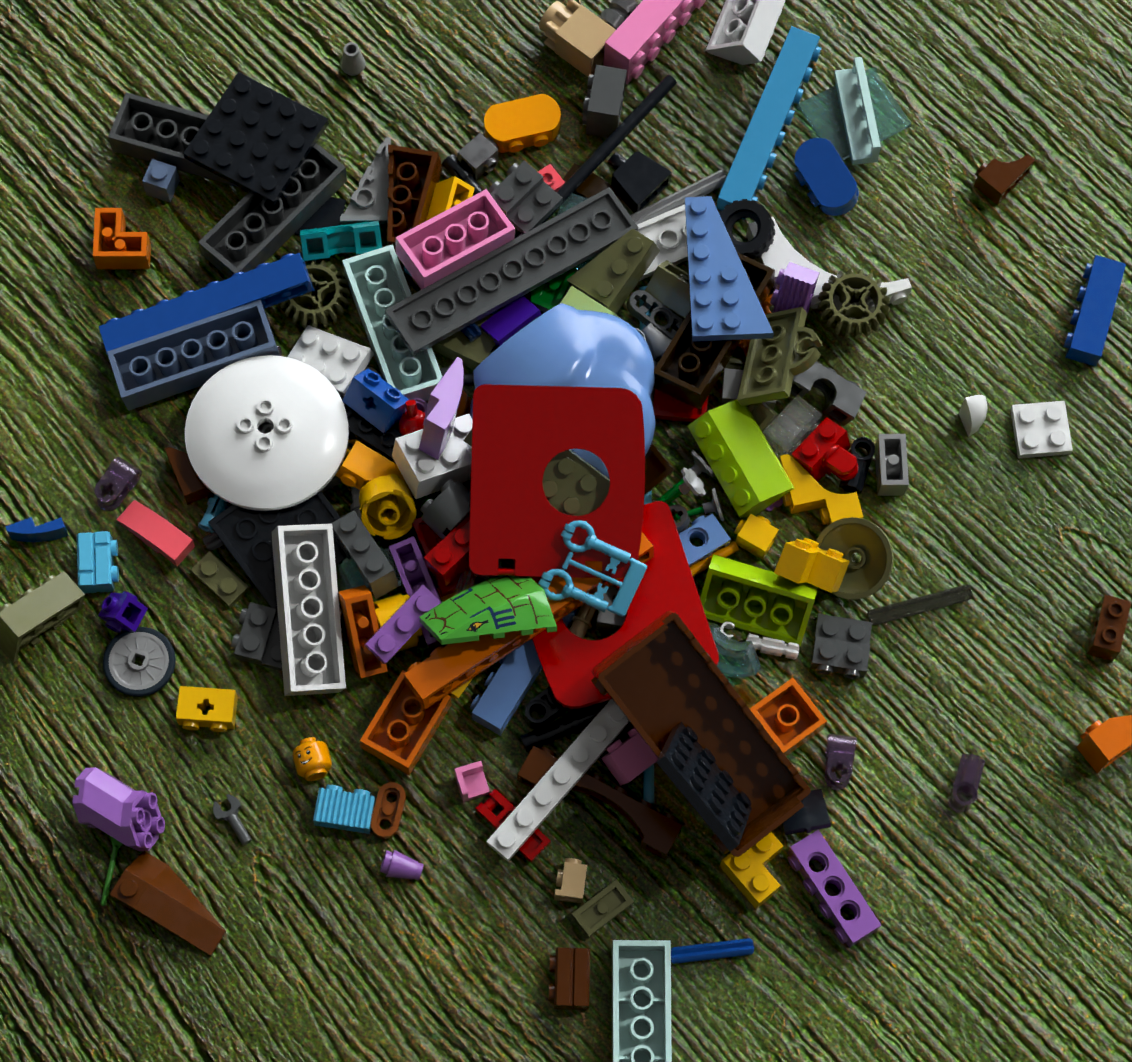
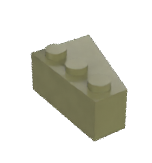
M632 228L568 278L567 282L617 314L660 250L654 241Z
M65 571L57 576H49L40 587L35 590H27L21 595L19 600L13 604L7 603L0 608V648L13 663L20 658L18 652L29 643L35 646L41 641L38 636L50 627H53L55 630L82 608L85 594Z

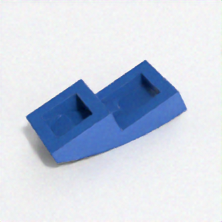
M32 517L5 526L10 538L20 542H44L69 536L62 518L36 526Z

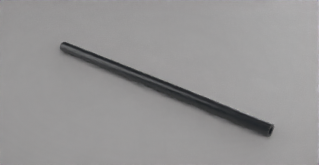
M667 75L556 191L563 197V203L677 84L671 75ZM554 210L541 224L546 222L556 212V210ZM518 231L515 234L514 239L523 234L520 231Z

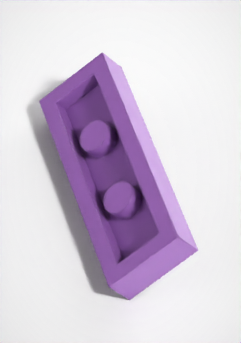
M422 584L364 646L383 664H386L422 626L419 617L442 602Z

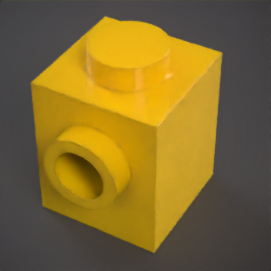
M750 514L746 521L741 519L734 531L737 534L736 544L763 560L776 540L779 529L772 526L771 522L760 515L756 517Z

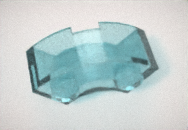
M717 624L709 626L719 654L717 667L722 674L734 678L756 675L761 664L752 641L739 642L732 640L721 632Z

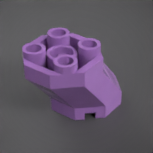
M96 767L85 768L75 779L74 788L79 787V794L73 795L72 804L79 823L88 825L90 828H98L137 851H149L159 839V834L164 832L165 820L161 817L155 793H147L143 790L136 791Z

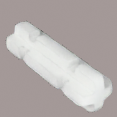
M748 634L745 649L751 651L758 649L760 653L780 657L786 655L785 658L796 659L799 653V644L792 642L785 644V641L768 637L760 639L758 635Z

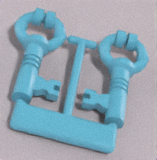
M575 520L569 524L566 523L564 526L565 530L562 531L561 536H563L566 547L572 552L568 553L562 566L563 569H551L543 572L538 584L544 589L546 597L554 601H561L571 597L602 612H605L607 609L616 615L624 617L646 572L647 565L630 558V553L597 539L594 529L587 521ZM576 527H581L588 533L585 544L580 546L570 541L573 536L571 532L574 533ZM594 549L605 553V555L611 557L610 563L607 564L605 570L609 571V569H612L611 573L613 574L616 573V566L620 562L627 564L629 561L630 567L623 582H620L572 560L573 552H585ZM570 564L620 587L612 605L608 606L609 602L603 600V594L607 592L609 587L605 585L602 588V583L600 582L597 586V592L593 595L574 587L571 576L565 571ZM554 576H559L566 582L560 594L550 592L548 589L550 586L549 581H552Z

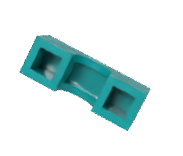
M379 221L300 230L304 261L330 258L331 255L346 252L364 254L382 248Z

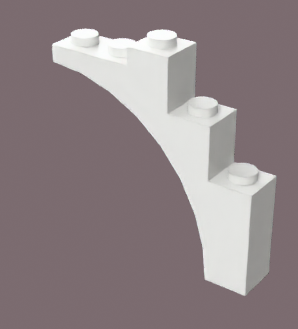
M772 216L771 218L775 224L773 244L769 246L767 252H764L761 257H756L755 259L757 262L775 269L773 288L775 287L776 289L780 287V285L776 284L780 269L785 270L789 262L820 272L810 305L811 309H817L819 302H821L818 296L820 292H823V284L828 283L831 275L837 276L810 263L798 253L781 233ZM756 222L748 224L746 233L748 241L752 240L757 234L758 227ZM908 278L892 282H882L880 286L887 287V294L885 296L890 297V303L893 305L906 301L912 289ZM835 294L833 302L836 309L840 310L842 303L839 301L840 297ZM869 296L866 304L869 306L868 310L874 312V303Z

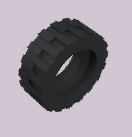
M742 199L741 201H733L732 204L726 205L722 212L720 211V217L737 253L753 259L761 257L764 252L769 250V246L774 241L775 224L762 204L759 205L754 200ZM742 218L753 219L758 227L756 236L748 242L737 241L732 234L734 224Z

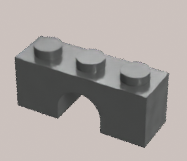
M817 361L805 372L794 376L790 392L791 395L800 399L811 390V387L819 389L825 397V406L822 413L842 426H845L856 417L867 393L859 388L855 382L844 379L834 369L825 367Z
M355 511L331 523L337 543L349 560L352 558L363 582L375 600L399 587L393 567Z

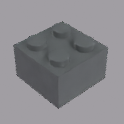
M596 65L595 73L589 74L587 97L584 99L582 124L586 125V135L608 138L619 126L625 95L626 69Z

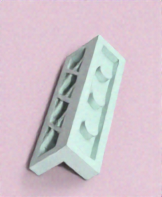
M862 57L854 58L852 69L836 70L834 73L852 165L878 162L881 149Z

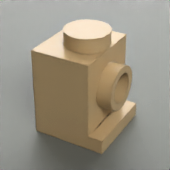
M566 858L564 870L558 869L556 886L561 887V890L555 889L554 900L582 904L587 865L582 864L581 860Z

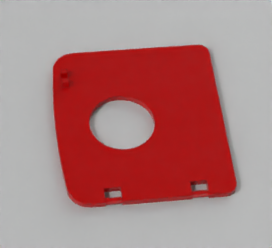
M492 384L478 386L473 393L469 539V567L471 571L478 575L541 577L543 572L551 569H563L564 561L568 553L572 551L564 544L561 533L565 530L564 526L566 523L569 524L575 520L587 521L594 529L597 539L630 553V558L638 560L645 493L644 421L642 403L638 396L632 391L623 388ZM583 449L590 451L602 460L608 470L610 478L609 492L604 502L593 512L580 516L567 515L554 508L546 498L543 489L544 471L552 458L565 450ZM576 527L574 533L571 532L573 536L570 541L578 546L585 544V539L588 537L587 531L581 527ZM594 549L585 552H573L572 560L585 565V561L602 562V571L598 572L614 579L625 577L630 567L629 561L627 564L620 562L616 566V573L613 574L611 573L612 569H609V571L605 570L611 558L605 555V553ZM499 559H515V569L499 568ZM570 564L565 569L571 578H599Z
M655 501L644 505L642 532L653 545L654 557L644 563L647 565L646 572L627 610V616L621 628L607 638L587 640L574 635L566 627L563 619H560L556 622V632L547 633L545 629L532 638L556 701L564 707L578 709L611 700L612 698L608 693L603 696L591 680L595 677L592 673L593 668L667 611L678 614L716 666L719 663V654L670 507L663 501ZM530 576L537 584L539 583L540 578H542Z

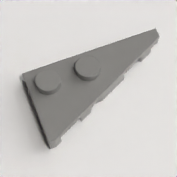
M385 138V141L377 149L372 164L367 167L359 182L358 189L354 191L350 198L351 202L344 214L342 213L340 216V225L379 221V225H388V144L391 145V138Z

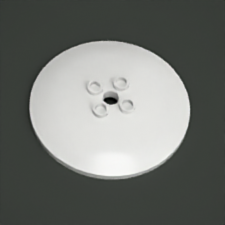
M273 355L242 359L219 370L197 392L189 408L185 423L187 454L195 473L202 483L226 502L242 508L260 511L292 507L320 492L339 470L346 454L349 439L346 409L339 393L330 381L319 371L301 361ZM264 422H269L274 426L273 430L266 434L261 433L258 428Z

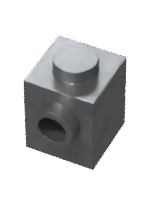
M479 133L458 151V160L466 170H470L474 174L473 178L477 180L485 172L489 173L497 166L498 146L491 138H486Z

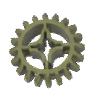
M311 260V265H307L306 268L314 288L313 292L317 293L318 302L315 296L308 292L281 302L280 307L281 309H286L284 311L287 318L292 317V322L295 325L302 321L304 329L309 323L314 328L318 327V323H322L326 328L328 326L327 320L330 319L336 323V314L343 316V307H348L349 305L347 298L350 296V290L347 289L348 281L343 279L341 270L335 272L336 267L333 264L326 268L324 260L319 265H316L315 260ZM315 279H320V280H324V281H323V282H319V281H316ZM335 294L332 301L323 307L324 301L331 298L330 295ZM308 306L313 308L314 310L305 309L303 307Z
M850 268L846 275L840 270L837 273V277L831 275L828 283L823 284V292H820L818 296L819 301H821L818 304V310L823 311L820 316L821 320H828L827 328L836 327L834 331L836 335L840 331H844L845 338H848L850 333H854L855 338L858 339L862 332L868 337L871 334V330L876 332L879 330L880 324L885 323V315H888L890 311L889 306H887L890 303V297L885 296L887 294V287H880L881 279L872 280V272L868 276H864L862 269L858 271V274H854V271ZM835 294L840 297L839 301L842 303L840 310L836 309L833 302ZM869 296L875 307L873 313L868 310L869 306L866 304Z

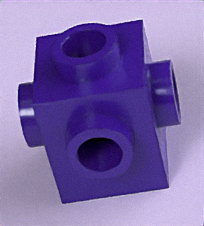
M111 592L104 599L98 617L106 621L105 626L114 632L120 633L121 630L136 632L148 608L137 601L138 598L129 592Z

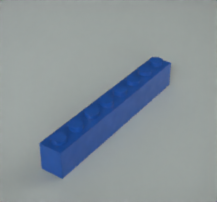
M300 253L286 254L275 262L259 264L253 270L235 273L230 278L220 282H210L204 288L196 291H186L180 297L171 300H161L155 306L134 310L128 316L110 319L98 327L107 353V351L257 300H261L265 309L314 291Z

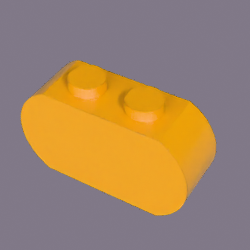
M538 94L492 105L485 113L484 136L491 138L497 144L498 152L516 153L526 147L544 146L548 142H552L559 134L560 107L552 97L546 94Z

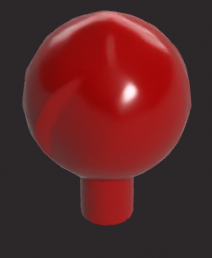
M415 400L406 401L407 411L399 419L398 428L402 436L424 429L423 422L426 413L417 409Z

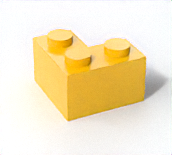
M803 538V540L796 539L795 541L785 543L774 573L798 584L807 582L832 593L839 591L850 561L844 559V554L831 548L825 551L818 548L819 543L808 538Z
M772 832L741 856L735 857L731 853L722 859L719 866L755 909H758L776 894L781 886L765 868V865L775 858L783 848L782 843Z

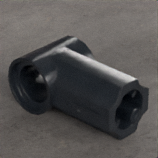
M867 437L857 438L849 449V452L856 456L859 469L854 478L847 481L840 480L839 487L844 491L862 493L870 463L875 453V445ZM859 447L864 448L868 456L860 457L855 452V449Z

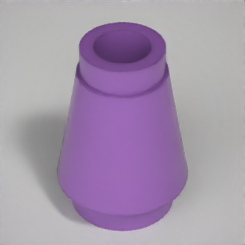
M386 850L380 872L385 873L386 877L419 880L423 864L396 850H393V852Z

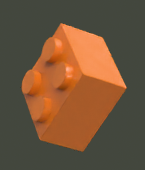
M791 678L750 708L751 712L760 721L785 756H788L821 732L827 723L825 717L794 678Z

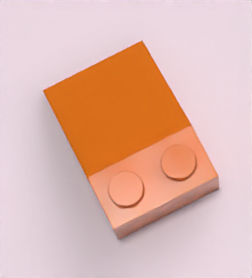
M1132 715L1109 718L1104 723L1098 720L1090 725L1086 732L1080 736L1082 741L1077 746V749L1097 774L1132 749Z

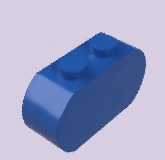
M813 138L805 141L795 154L794 163L797 171L794 175L801 186L806 185L810 192L807 193L810 202L814 207L819 206L822 212L827 215L838 216L849 212L855 206L859 197V190L854 177L830 140Z

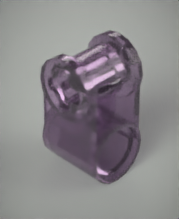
M116 457L95 486L94 492L99 507L106 511L117 509L127 494L138 483L142 470L121 457Z
M828 734L825 755V782L833 790H842L849 783L855 757L856 737ZM836 770L841 771V778H836Z

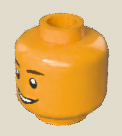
M314 737L302 739L299 742L300 745L292 753L297 774L300 777H304L307 781H316L326 777L327 772L332 767L327 744L323 741H316Z

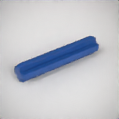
M751 938L672 947L671 963L751 955L754 952V944Z

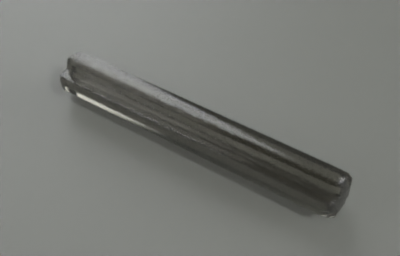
M963 585L871 609L868 611L867 617L868 621L872 622V625H877L972 599L973 593L969 585Z

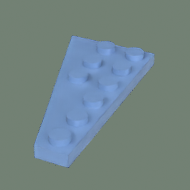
M685 197L692 341L773 338L772 328L712 197Z

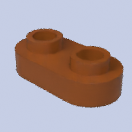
M386 783L378 791L371 818L372 831L378 838H392L399 830L406 802V794L404 788L398 783ZM391 794L397 796V800L393 803L387 801V797ZM383 821H388L391 824L386 830L380 827Z

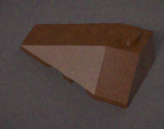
M145 851L124 870L110 893V896L117 903L209 956L213 955L226 933L225 929L171 867Z

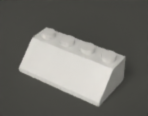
M726 0L706 51L709 54L741 65L761 62L786 0Z

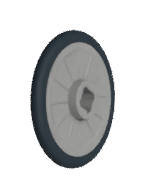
M138 627L136 632L122 631L110 641L103 657L104 674L111 686L120 693L133 697L148 696L162 689L170 680L175 669V652L170 641L162 633L152 628ZM138 657L144 659L141 666L135 664Z

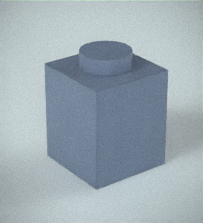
M154 159L151 160L142 180L146 195L169 203L180 182L176 166Z

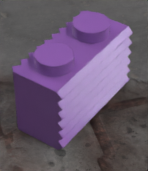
M789 262L785 270L780 269L776 279V284L780 285L779 290L775 289L770 304L774 305L772 313L803 307L808 314L820 272Z

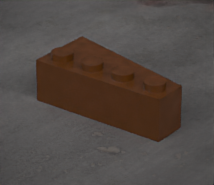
M388 144L389 209L387 241L389 245L393 244L395 252L396 237L422 224L427 219L436 183L440 180L443 169L438 152Z

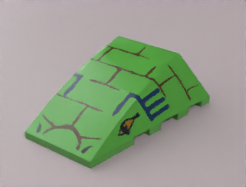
M495 576L445 600L419 617L420 623L441 645L479 641V635L487 634L496 639L505 638V632L521 631V635L533 634V629L546 628L547 633L557 631V625L545 591L530 576Z

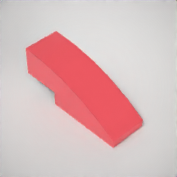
M136 500L116 519L118 523L157 554H162L177 567L195 547L193 540Z

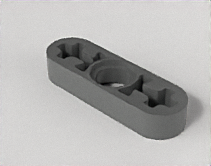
M644 290L633 292L627 300V309L630 314L646 326L652 323L655 328L671 340L683 323L680 317ZM641 299L644 303L643 306L638 308L635 304ZM652 307L653 311L650 313L649 316H647L646 313ZM654 315H664L667 319V325L660 326L656 324ZM673 323L675 326L669 333L667 330Z

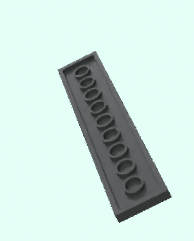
M608 187L385 309V315L411 354L415 356L603 252L632 228L638 231L639 227L612 189Z

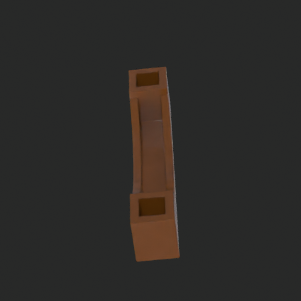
M533 746L517 774V781L533 789L558 760L555 757L556 754L546 747L541 746L539 749ZM585 773L571 790L594 797L619 812L639 834L642 840L640 847L666 860L683 826L678 823L679 819L666 812L664 815L653 810L655 807L645 800L640 799L638 802L629 797V792L621 787L615 786L612 788L604 784L605 780L597 774L590 773L588 775Z

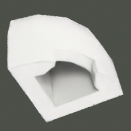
M974 395L966 397L960 408L959 416L968 437L976 433L986 419L988 410L986 396Z

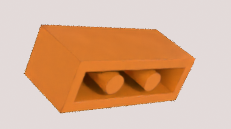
M365 585L339 591L338 595L354 670L360 678L388 672L387 665L383 664L364 646L379 629L372 593Z

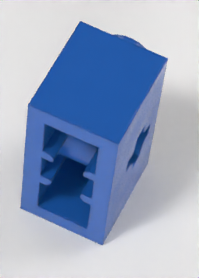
M367 368L353 377L342 401L384 433L398 424L400 417L406 409L405 403L409 399L397 388L383 380L379 374Z

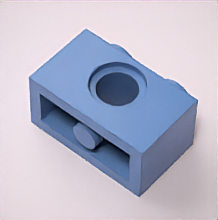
M713 513L707 517L704 515L698 517L691 523V527L678 533L689 567L700 560L710 557L712 553L720 548L727 547L731 541ZM699 538L704 544L696 547L690 543V540Z

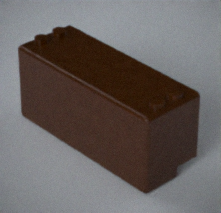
M672 611L665 612L593 668L592 673L595 677L591 680L603 696L608 693L657 758L672 728L682 722L685 727L689 726L698 737L697 742L702 748H707L711 751L716 759L715 763L720 770H725L733 779V785L739 793L741 791L744 792L750 799L752 810L739 846L731 851L733 856H741L804 807L801 800L810 794V787L678 614ZM716 834L711 836L724 854L729 852Z

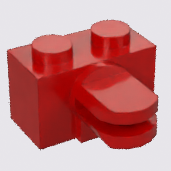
M827 417L791 454L817 482L826 473L828 475L832 473L838 478L847 481L854 478L859 469L856 456L848 452L850 443L847 430Z

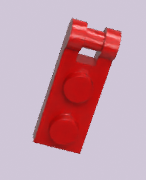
M493 789L489 794V798L484 804L480 803L475 808V811L497 830L516 807L498 790ZM498 805L503 810L496 816L492 810ZM537 828L518 851L532 863L551 843V840Z

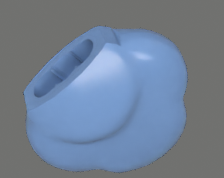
M561 303L514 334L473 370L474 389L484 384L628 389L635 393L642 403L645 456L652 443L656 423L654 408L650 398L655 383V367L648 343L639 331L619 317L603 312L577 310L572 306ZM472 399V402H471V409H470V416H471L472 419H473V399ZM571 449L609 478L608 470L598 456L587 450Z

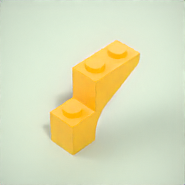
M786 454L779 457L780 464L794 486L793 490L782 497L784 506H789L791 514L822 508L820 509V518L822 524H827V526L843 518L864 517L857 492L849 494L830 492L824 489L791 455Z

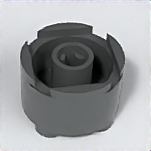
M452 479L448 480L440 488L441 494L435 500L431 498L426 501L420 509L423 513L422 521L441 540L470 514L471 491L461 481L454 482Z

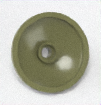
M843 518L828 525L816 540L819 543L818 548L825 551L828 548L840 551L844 554L843 558L850 561L839 591L832 592V594L844 599H861L873 595L885 585L893 568V550L888 537L876 524L863 518ZM856 552L860 553L862 557L859 563L854 560Z

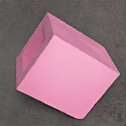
M482 761L454 769L463 803L490 794L483 772Z

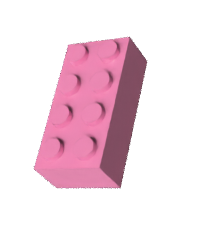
M487 189L397 236L396 255L422 290L512 241L515 237V228Z

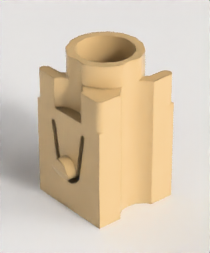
M567 0L566 6L559 1L554 2L545 11L539 22V29L544 31V35L548 37L544 44L588 78L589 74L595 73L596 65H601L604 62L605 42L616 31V29L575 0Z

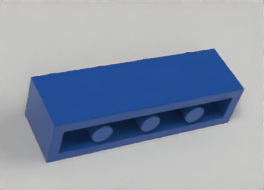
M1095 255L1092 263L1086 264L1082 278L1086 279L1085 286H1080L1076 298L1080 305L1078 309L1073 310L1070 324L1074 325L1072 333H1067L1063 347L1068 348L1065 358L1096 367L1102 356L1126 266L1125 263Z

